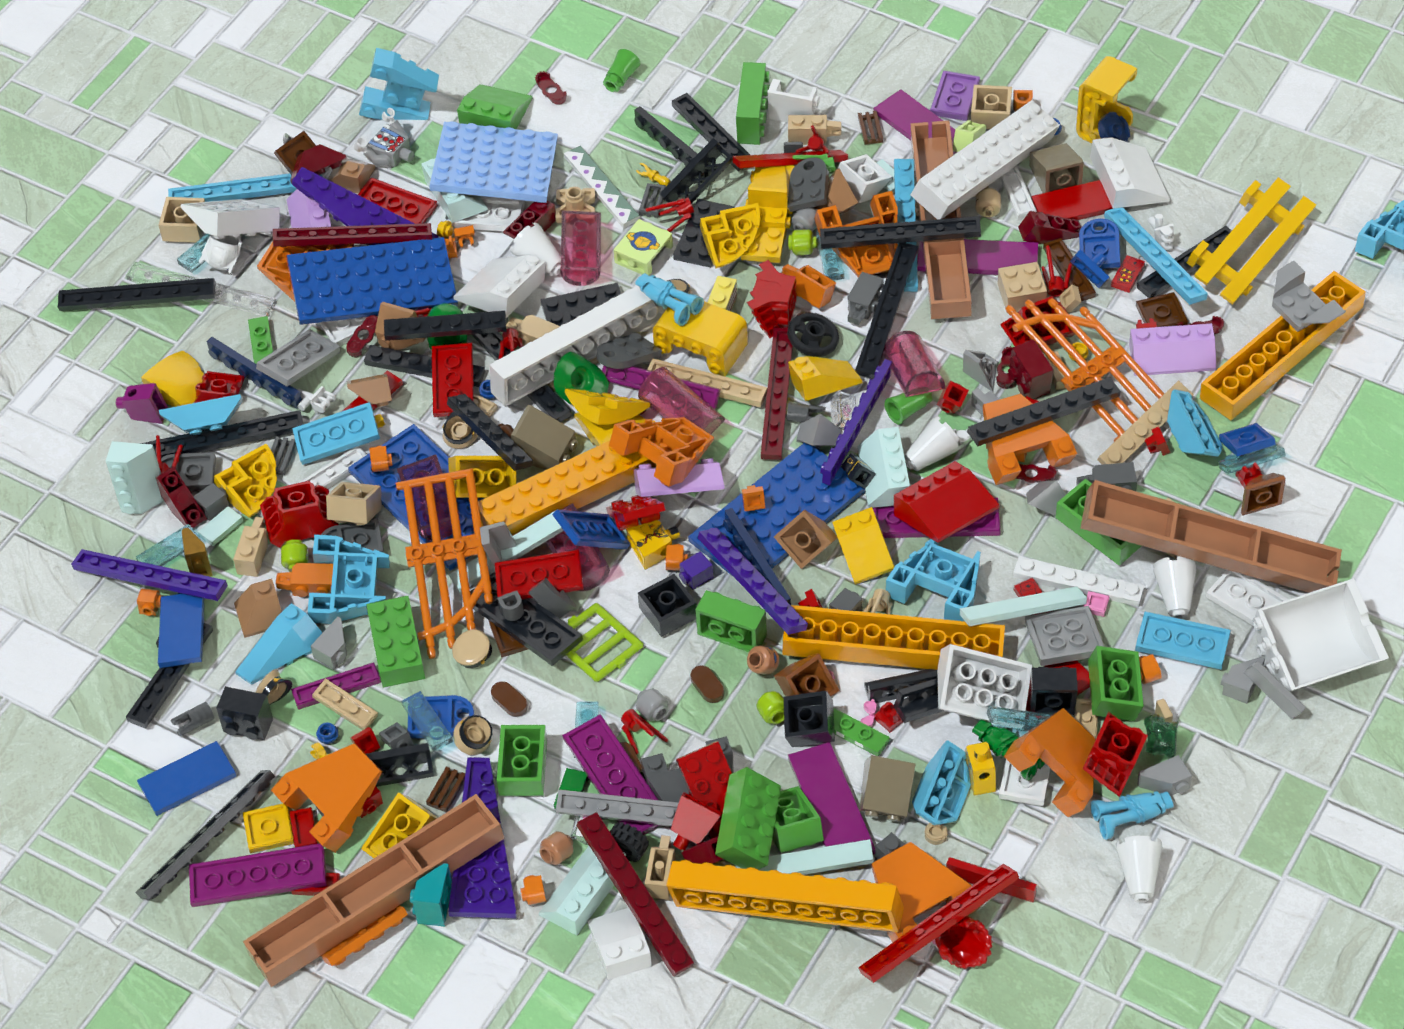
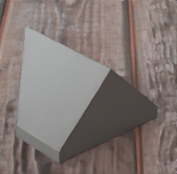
M965 350L963 353V372L988 390L994 392L999 362L985 352Z
M819 414L800 424L796 441L800 443L802 441L810 445H833L835 448L837 438L841 434V429L822 414Z
M1057 480L1040 481L1026 493L1027 503L1054 515V518H1056L1057 502L1065 496V493Z

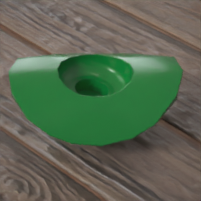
M568 352L563 355L557 363L554 372L555 390L567 403L572 404L565 394V389L588 390L589 392L600 394L608 392L609 382L605 373L595 364L575 352Z

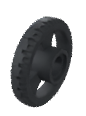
M810 312L802 313L795 316L788 326L787 335L791 345L799 352L804 353V355L813 357L827 356L838 345V329L831 320L823 315ZM795 331L803 333L801 341L797 338ZM823 336H830L832 338L831 343L820 348Z

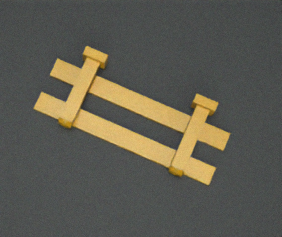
M1279 177L1265 193L1259 190L1262 184L1255 180L1239 201L1244 207L1248 203L1253 206L1213 253L1207 250L1209 244L1202 240L1186 262L1191 267H1194L1196 263L1201 266L1194 274V277L1203 284L1207 285L1214 276L1227 286L1220 293V296L1232 305L1240 295L1247 296L1253 288L1250 285L1251 282L1292 234H1300L1305 227L1302 224L1303 221L1316 207V204L1305 196L1301 198L1291 211L1281 206L1278 202L1291 186ZM1266 216L1279 224L1239 272L1226 264Z

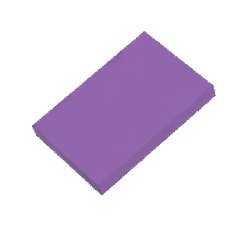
M943 70L930 111L940 117L967 121L972 108L974 85H979L980 77Z

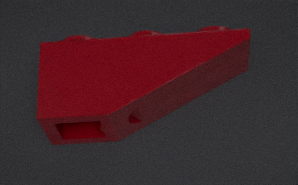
M548 200L547 203L533 202L503 231V234L515 239L526 226L533 227V223H538L545 232L556 222L555 204Z
M1029 211L1018 228L1023 241L1044 244L1062 238V240L1079 238L1081 225L1075 219Z

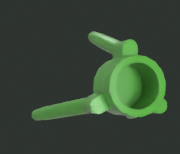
M827 154L793 155V159L820 158L825 162L829 173H833L836 170L834 158H828Z

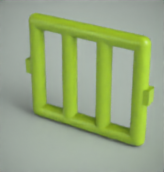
M594 603L577 617L574 615L568 619V625L575 629L595 613L604 620L582 636L583 641L568 652L566 656L595 682H599L614 669H621L626 665V660L643 648V642L600 604ZM612 626L617 631L614 636L584 659L576 653L577 650L607 627ZM624 638L632 644L598 672L590 666L591 663Z

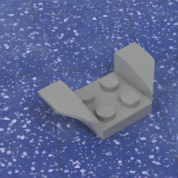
M1293 260L1277 271L1272 307L1297 332L1311 324L1330 323L1344 314L1346 311L1335 300L1325 304L1304 283L1305 271Z

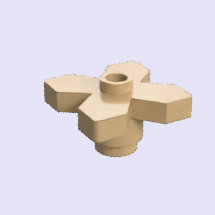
M570 187L569 189L556 190V202L561 205L556 209V223H568L575 216L582 222L595 221V208L590 206L595 202L594 188H583L581 190L579 187Z

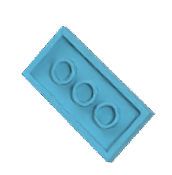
M370 402L292 428L302 465L380 439Z
M1144 612L1135 651L1222 670L1231 630Z

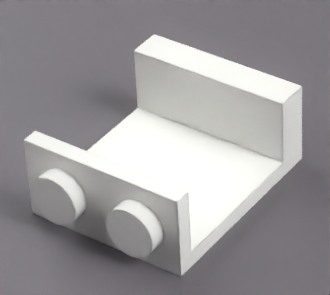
M773 79L768 90L769 119L788 123V115H820V109H818L820 96L817 95V87H813L809 97L781 92L780 80Z

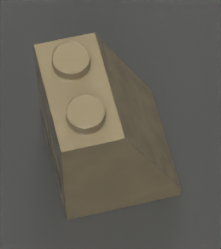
M1067 143L1030 152L1029 166L1042 193L1082 184L1084 162Z
M527 405L511 434V439L533 460L532 466L545 470L569 460L572 451L574 452L578 445L575 430L532 405Z
M873 755L866 759L859 811L865 812V816L878 818V815L887 816V820L900 822L901 819H905L908 814L916 763Z

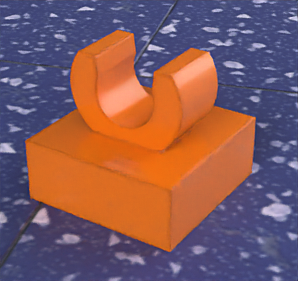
M473 225L454 229L455 241L459 240L460 248H463L462 241L468 239L470 245L473 246L475 234Z
M449 236L448 239H444L448 258L458 257L455 238Z
M755 485L747 486V489H741L744 511L765 508L762 486L755 487Z

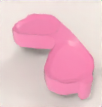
M874 699L864 703L863 708L869 716L862 718L860 721L870 727L873 726L874 714L877 708Z

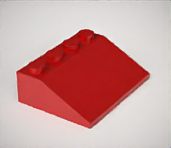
M956 461L894 495V516L937 543L999 508V503L971 470Z

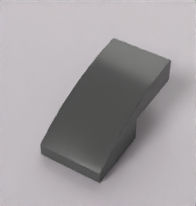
M547 578L532 587L528 592L541 606L559 618H562L576 607V604L563 590L558 592Z

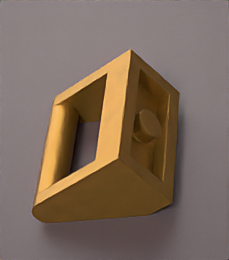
M183 528L184 555L189 572L209 577L213 576L205 544L189 528Z

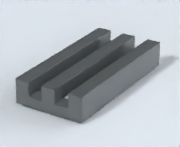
M647 183L639 208V216L646 214L647 217H651V215H654V218L659 217L661 209L646 212V204L651 188L654 191L649 207L654 206L659 189L662 191L666 185ZM660 194L656 205H661L663 203L664 199L661 197Z
M276 436L271 448L274 458L276 457V474L285 475L296 447L295 439L288 441V438L284 437L282 440ZM286 446H289L288 449H287L286 455H285V457H284L283 463H282V465H281V468L278 469V466H279V464H280V462H281V460H282V457H283V453H284V451H285V448H286Z

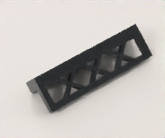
M713 138L659 194L666 203L685 197V199L689 198L692 204L730 165L733 157ZM723 154L726 159L722 163L716 164V159ZM712 169V174L709 177L703 178V173L706 170ZM698 183V188L695 191L689 192V187L692 184Z
M926 669L865 682L864 688L869 701L874 699L875 703H881L896 699L898 691L938 678V673L935 669Z
M938 678L898 691L894 709L904 723L944 711L938 709Z
M428 743L366 754L384 773L383 777L378 780L376 787L434 777ZM418 764H428V770L419 772L415 770ZM402 767L406 770L403 775L397 776L393 774L396 768Z

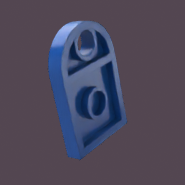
M1103 218L1093 219L1085 223L1079 232L1080 250L1090 259L1098 252L1102 253L1107 260L1100 267L1101 269L1121 267L1120 236L1117 225L1111 220ZM1096 227L1104 228L1102 230H1095Z
M457 695L409 697L407 731L411 739L453 737L455 726L463 719L457 716L463 712L468 713V716L474 715L473 706L466 698Z

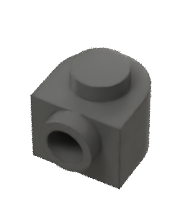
M517 590L497 598L499 609L505 619L514 621L523 616L524 608Z

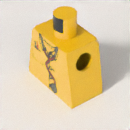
M658 520L626 529L630 546L645 570L665 559L667 545H672L673 540L680 538V533L676 526L665 530Z
M988 742L966 746L965 753L967 759L965 761L969 770L973 795L996 792L995 764ZM985 773V779H981L979 776Z

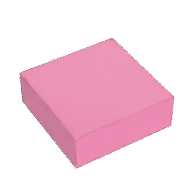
M1088 591L1087 602L1084 604V607L1089 606L1093 615L1104 617L1110 596Z

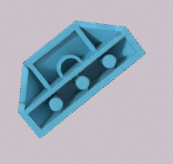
M1174 389L1171 392L1167 422L1179 444V448L1185 453L1218 457L1223 446L1208 416L1199 404L1192 400L1193 397L1189 392Z
M238 394L159 410V414L185 433L196 435L202 433L204 429L210 428V431L222 429V426L228 424L243 402V399Z
M949 740L945 741L926 765L912 800L916 814L934 826L957 821L971 786L969 770L965 761L967 759L966 753Z

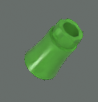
M627 49L618 50L615 60L603 80V85L611 92H618L631 74L640 66L639 58Z
M924 385L914 387L902 394L887 398L885 400V410L894 423L901 424L908 417L932 402V392Z

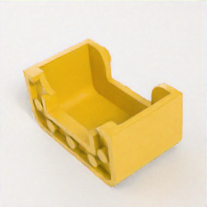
M1106 56L1079 86L1076 132L1080 138L1090 143L1095 139H1101L1098 132V123L1100 118L1109 112H1116L1118 116H1122L1126 120L1129 127L1133 123V113L1128 106L1118 103L1117 98L1118 93L1127 82H1131L1136 78V67L1114 57Z
M704 301L702 310L696 315L690 313L688 322L683 326H679L674 321L675 312L670 307H667L653 327L654 345L662 350V354L670 353L673 350L674 344L695 354L705 356L710 372L725 377L748 345L746 320L734 312Z

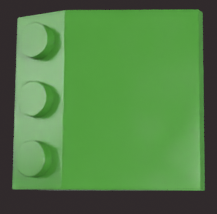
M479 84L465 95L457 109L459 123L517 129L533 97L527 94Z

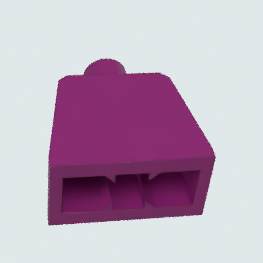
M156 383L128 386L124 396L116 398V407L118 409H126L132 420L163 424L164 418L159 414V410L167 409L168 406Z

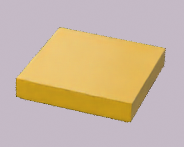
M285 804L243 812L250 853L294 844L288 806Z

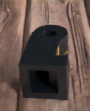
M850 453L841 465V468L847 472V477L865 489L876 475L860 457L853 453ZM867 472L866 479L862 481L863 475Z

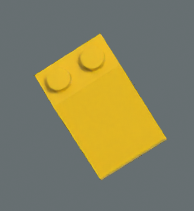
M805 356L788 362L791 382L805 401L862 383V379L848 361Z
M872 507L832 522L855 585L891 572L894 569V564Z
M398 792L361 849L375 858L438 817L412 798Z

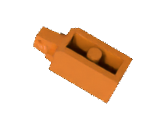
M787 264L782 268V274L796 276L797 296L819 309L831 301L836 286L835 281L809 265L798 269Z
M296 563L292 567V572L277 573L276 587L278 589L291 590L293 596L299 597L309 596V593L331 594L333 564Z

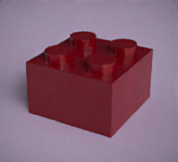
M1033 339L1013 347L1008 374L1017 383L1020 394L1025 397L1028 396L1033 400L1049 394L1054 369L1036 341Z

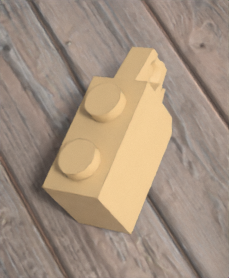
M788 115V142H803V145H808V140L813 136L812 125L816 128L818 136L823 138L824 144L827 142V137L841 135V122L827 120V115Z
M528 315L523 320L512 317L506 324L507 329L514 328L518 331L523 346L560 327L534 315Z
M255 517L251 527L244 526L233 558L238 575L258 577L268 547L264 518Z
M661 835L659 847H651L645 887L654 899L669 900L670 893L666 884L672 861H676L675 849L670 848L671 836Z

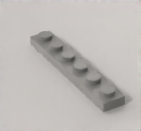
M558 790L556 813L588 817L597 812L602 819L672 826L679 803Z

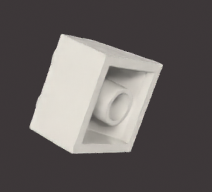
M867 154L842 161L838 167L858 203L871 200L873 195H877L892 179V176Z

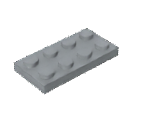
M309 329L258 361L256 369L288 387L339 354L341 346Z

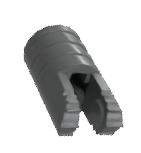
M789 403L787 421L803 423L813 418L809 416V412L824 413L826 407Z
M205 701L172 718L170 721L173 725H178L187 720L190 721L178 729V735L182 736L215 719L210 706Z

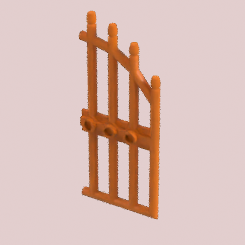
M1051 298L1048 304L1057 314H1043L1028 299L1025 305L1031 310L1034 317L1026 320L1011 305L1005 308L1007 313L1016 322L1012 326L1015 332L1023 330L1031 340L1034 339L1041 351L1064 375L1061 382L1068 391L1103 380L1101 377L1110 372L1146 412L1151 405L1117 369L1118 366L1125 362L1158 399L1165 394L1086 307L1083 306L1079 310L1086 317L1085 319L1068 314L1058 305L1056 300ZM1051 322H1065L1095 355V358L1087 362ZM1041 323L1080 367L1071 372L1031 326ZM1078 325L1095 329L1111 347L1102 352ZM1119 397L1111 400L1132 425L1138 420ZM1101 404L1092 406L1116 433L1115 442L1125 431Z
M473 468L396 482L397 491L404 490L412 545L405 547L408 568L415 567L424 631L417 632L419 641L425 639L429 659H434L436 656L433 636L446 631L447 643L449 648L452 649L456 641L454 638V626L465 617L467 630L476 628L473 608L481 594L485 593L484 600L486 604L493 602L486 552L481 543L480 527H482ZM466 478L474 528V534L462 536L453 481ZM445 482L453 531V538L441 540L433 490V484ZM420 486L425 487L433 541L425 544H420L412 493V488ZM478 555L481 579L473 593L470 594L465 557ZM457 559L464 606L452 616L444 561ZM436 563L444 623L432 627L423 568V565Z

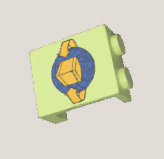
M638 219L614 248L615 263L641 275L646 273L650 276L652 273L651 261L664 246L670 249L673 247L672 233Z

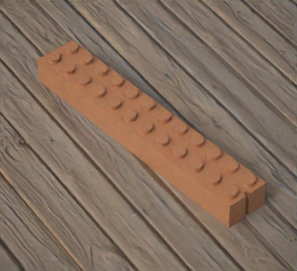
M949 120L932 122V138H928V122L910 123L916 184L919 179L953 156ZM918 202L920 221L937 220ZM960 206L943 219L961 218ZM964 238L922 241L931 319L971 316V293Z
M1097 480L1087 490L1081 529L1308 593L1337 584L1339 573L1337 569L1340 566L1341 549Z
M475 794L244 940L245 948L269 985L273 987L409 900L410 892L412 889H415L417 880L444 863L449 864L451 873L505 839L501 825L478 795Z

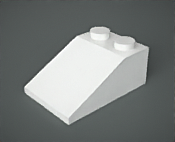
M629 908L587 920L607 980L652 966L651 954L638 921Z

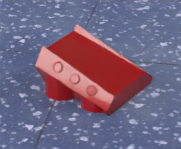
M207 371L202 376V383L197 384L195 387L196 399L194 403L238 395L245 377L243 375Z

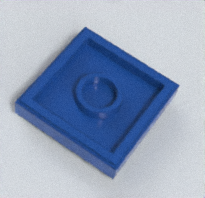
M1258 423L1219 435L1220 442L1237 457L1276 445L1275 438Z

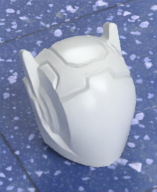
M210 235L202 251L199 263L202 264L206 261L211 267L219 270L229 269V274H232L241 252L242 242L240 237L225 235V238L217 239Z

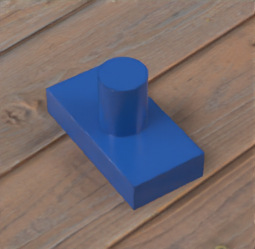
M1079 250L1070 261L1098 288L1109 278L1100 268L1107 260L1100 252L1090 259L1082 250Z

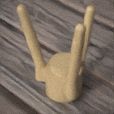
M876 589L863 612H869L872 607L871 613L881 612L885 609L886 614H890L892 603L889 602L890 593L884 589Z

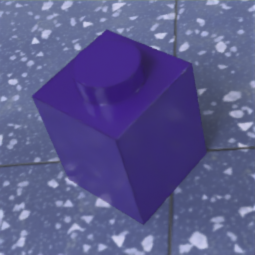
M701 551L679 564V577L692 590L714 577L713 565Z

